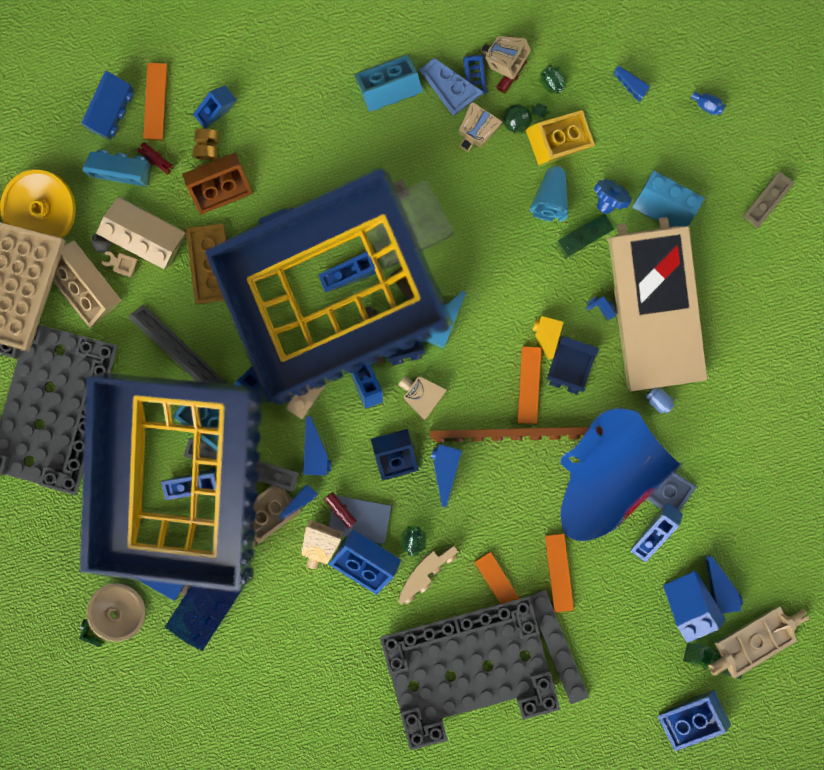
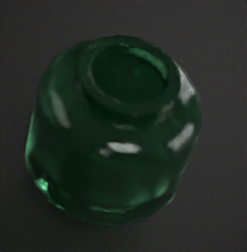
M550 64L539 73V82L548 93L556 91L558 94L566 88L567 76L558 65L552 66Z
M408 526L401 533L402 550L408 552L410 556H417L425 550L426 533L421 530V527Z

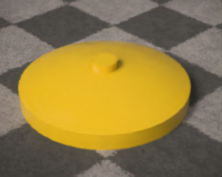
M29 170L18 174L7 184L1 197L0 213L4 224L63 239L73 226L76 204L71 189L62 178L49 171Z

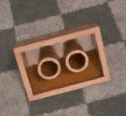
M236 152L183 173L186 187L200 215L253 194Z

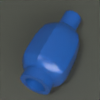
M694 91L691 96L692 99L697 101L698 106L711 115H721L726 106L720 98L709 93L699 94Z

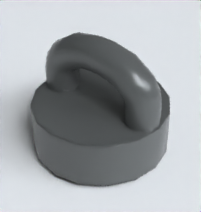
M95 234L92 237V246L98 252H109L111 241Z

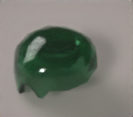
M511 104L505 108L502 120L509 131L523 133L530 127L532 116L529 109L524 105Z

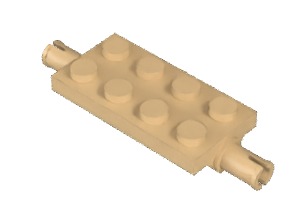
M776 606L717 641L715 644L722 658L708 665L709 669L713 668L711 673L716 676L728 668L732 678H737L797 642L794 632L798 625L809 620V616L805 617L807 612L801 609L792 616H786L781 607Z

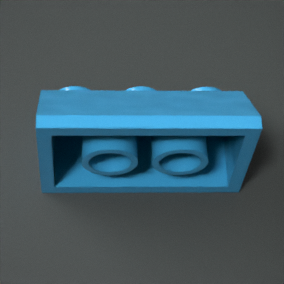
M408 54L354 74L369 112L379 110L383 106L397 103L402 99L413 97L423 92L417 71Z
M97 150V152H90L83 166V171L92 178L147 187L151 164L144 157L135 156L133 159L127 158V155L123 153H116L115 156L108 154V151Z
M653 171L649 175L632 208L658 222V218L667 217L669 227L689 226L700 208L704 197Z

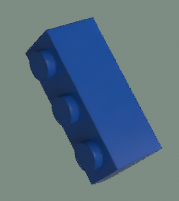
M105 70L81 124L90 132L111 140L112 136L114 137L117 134L119 120H122L126 114L125 107L127 103L133 99L134 88L129 83Z
M352 530L343 540L328 565L377 595L394 578L401 560L362 534Z

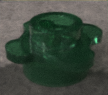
M538 102L536 105L531 106L533 107L531 113L539 117L545 118L550 113L547 110V106Z

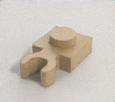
M105 252L106 255L111 257V260L109 262L102 261L103 265L107 267L114 265V272L133 277L138 259L121 253L116 258L113 253Z

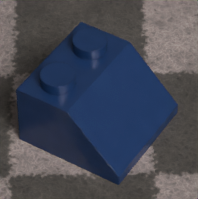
M408 429L371 439L382 480L419 471Z

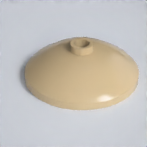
M118 583L105 585L98 589L88 602V623L94 633L104 640L112 642L127 640L134 636L144 623L145 606L143 600L134 589L127 585ZM114 612L116 614V618H112L110 616V613Z

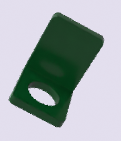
M84 619L80 626L82 633L79 639L101 647L104 641L87 635L90 625L88 620Z

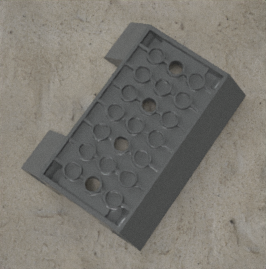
M39 324L29 352L0 344L1 355L18 359L0 421V475H8L38 483L39 486L73 495L78 494L84 469L87 377L99 373H111L118 348L117 345ZM59 345H63L66 349L62 356L56 353V348ZM48 382L55 384V390L51 393L46 390ZM40 418L45 421V427L41 430L36 427V421ZM28 456H33L35 459V463L31 467L25 462Z
M530 596L380 637L410 751L448 741L442 718L517 698L523 720L560 710ZM528 650L530 652L529 659L521 660L519 657L520 652ZM490 660L493 662L491 670H484L482 668L484 661ZM447 671H454L456 678L451 681L445 678ZM412 680L419 683V688L415 691L408 688V683Z

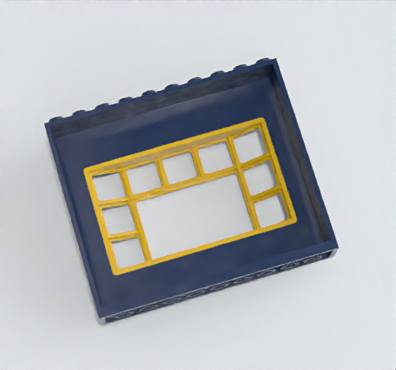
M382 168L205 251L268 403H275V405L285 404L291 401L292 396H303L309 393L308 389L321 388L326 385V381H336L344 377L343 373L359 371L361 365H372L379 361V357H390L396 354L397 349H408L414 346L413 342L426 341L432 338L431 334L439 332V334L450 330L449 326L454 324L390 174ZM384 223L391 244L374 253L367 237V232ZM361 236L369 257L371 256L380 282L303 317L285 275V270ZM395 250L403 270L385 279L378 259ZM278 274L286 294L263 302L255 282ZM406 276L414 297L397 306L389 285ZM383 289L391 309L369 318L361 299ZM289 300L297 320L274 328L266 308ZM355 301L363 322L342 331L334 310ZM328 314L335 330V335L314 343L306 324ZM300 326L308 347L286 355L277 334Z
M99 373L87 377L80 572L235 591L241 590L252 580L254 569L251 568V562L255 555L252 543L256 536L253 524L257 517L254 505L258 498L255 486L259 479L256 467L260 459V453L257 452V448L261 440V433L258 432L262 421V414L259 413L263 401V394L260 393L261 387L113 373ZM142 401L163 403L166 423L146 421ZM170 404L191 406L194 426L174 424ZM198 407L220 409L219 428L201 426ZM146 427L194 433L190 517L142 511ZM201 433L219 435L218 459L200 457ZM200 464L217 465L216 490L198 487ZM198 494L216 496L215 520L197 517ZM142 518L162 521L157 545L136 543ZM169 521L189 523L190 526L184 548L164 546ZM197 524L214 526L213 551L192 549Z

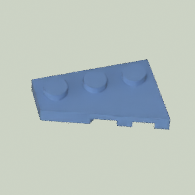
M435 58L420 69V72L453 116L484 94L480 89Z

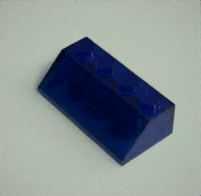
M191 585L165 625V628L185 643L203 651L242 589L235 591Z

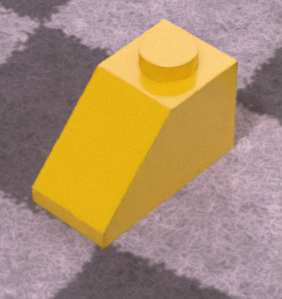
M540 316L539 320L535 319L533 325L534 336L547 359L552 360L563 322Z

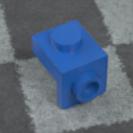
M596 296L588 301L587 311L597 305L607 321L616 316L614 305L610 301L607 302L604 296L600 299Z

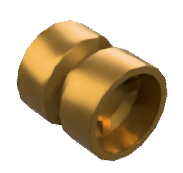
M196 129L194 141L197 145L193 146V158L217 160L218 148L216 144L219 143L220 133L211 129Z

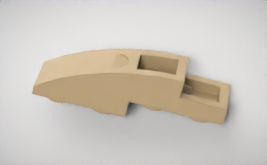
M452 545L440 555H437L432 550L417 564L401 590L398 600L400 604L404 602L406 604L410 603L415 599L414 594L419 591L423 593L431 587L429 583L432 582V579L428 574H436L442 569L441 565L447 562L449 564L457 558L458 550L455 546Z

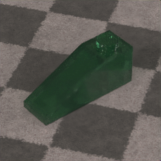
M604 213L558 240L556 244L565 259H568L615 229Z
M687 643L683 661L711 671L713 668L709 669L708 665L722 657L720 652L700 644ZM728 668L720 672V674L732 677Z

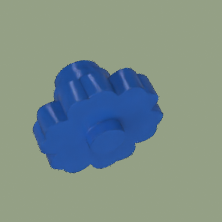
M604 179V181L599 180L595 185L594 191L597 192L599 197L597 208L601 212L610 214L615 208H628L632 198L628 195L629 192L614 181Z

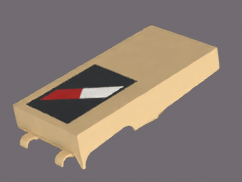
M667 217L658 218L660 229L627 233L625 223L616 224L618 235L607 237L614 277V295L627 389L630 391L707 380L689 226L669 227Z

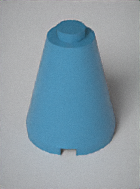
M552 166V168L547 170L530 206V213L533 211V216L545 221H553V218H559L558 221L567 219L566 172L562 167Z

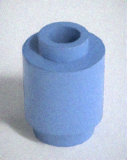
M653 388L646 395L648 403L661 414L663 412L668 413L674 407L672 403L674 399L662 388Z

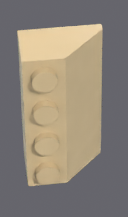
M117 197L104 215L96 234L166 269L172 265L186 232Z
M75 241L64 245L53 282L88 327L91 328L112 312L122 300Z

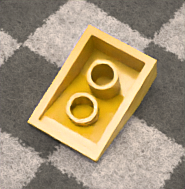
M583 110L539 122L526 129L538 166L595 146Z

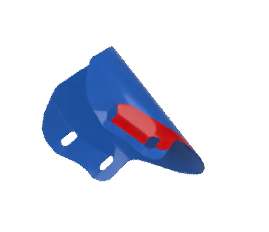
M612 409L602 413L592 423L579 444L561 458V465L571 474L561 507L560 516L563 531L569 538L578 541H589L610 533L619 527L683 464L675 460L656 440L638 412L627 409ZM597 425L603 429L602 436L596 433ZM577 457L581 462L573 463L569 458Z

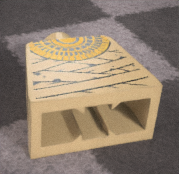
M309 520L305 529L302 555L309 558L306 565L311 569H317L319 562L327 564L338 547L344 532Z

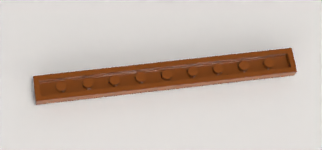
M590 427L430 431V438H434V442H446V438H453V442H465V438H472V441H484V437H492V441H503V437H511V440H522V436H530V440H541V436H549V440L561 439V435H568V439H580V435H585ZM596 427V433L602 435L603 429Z

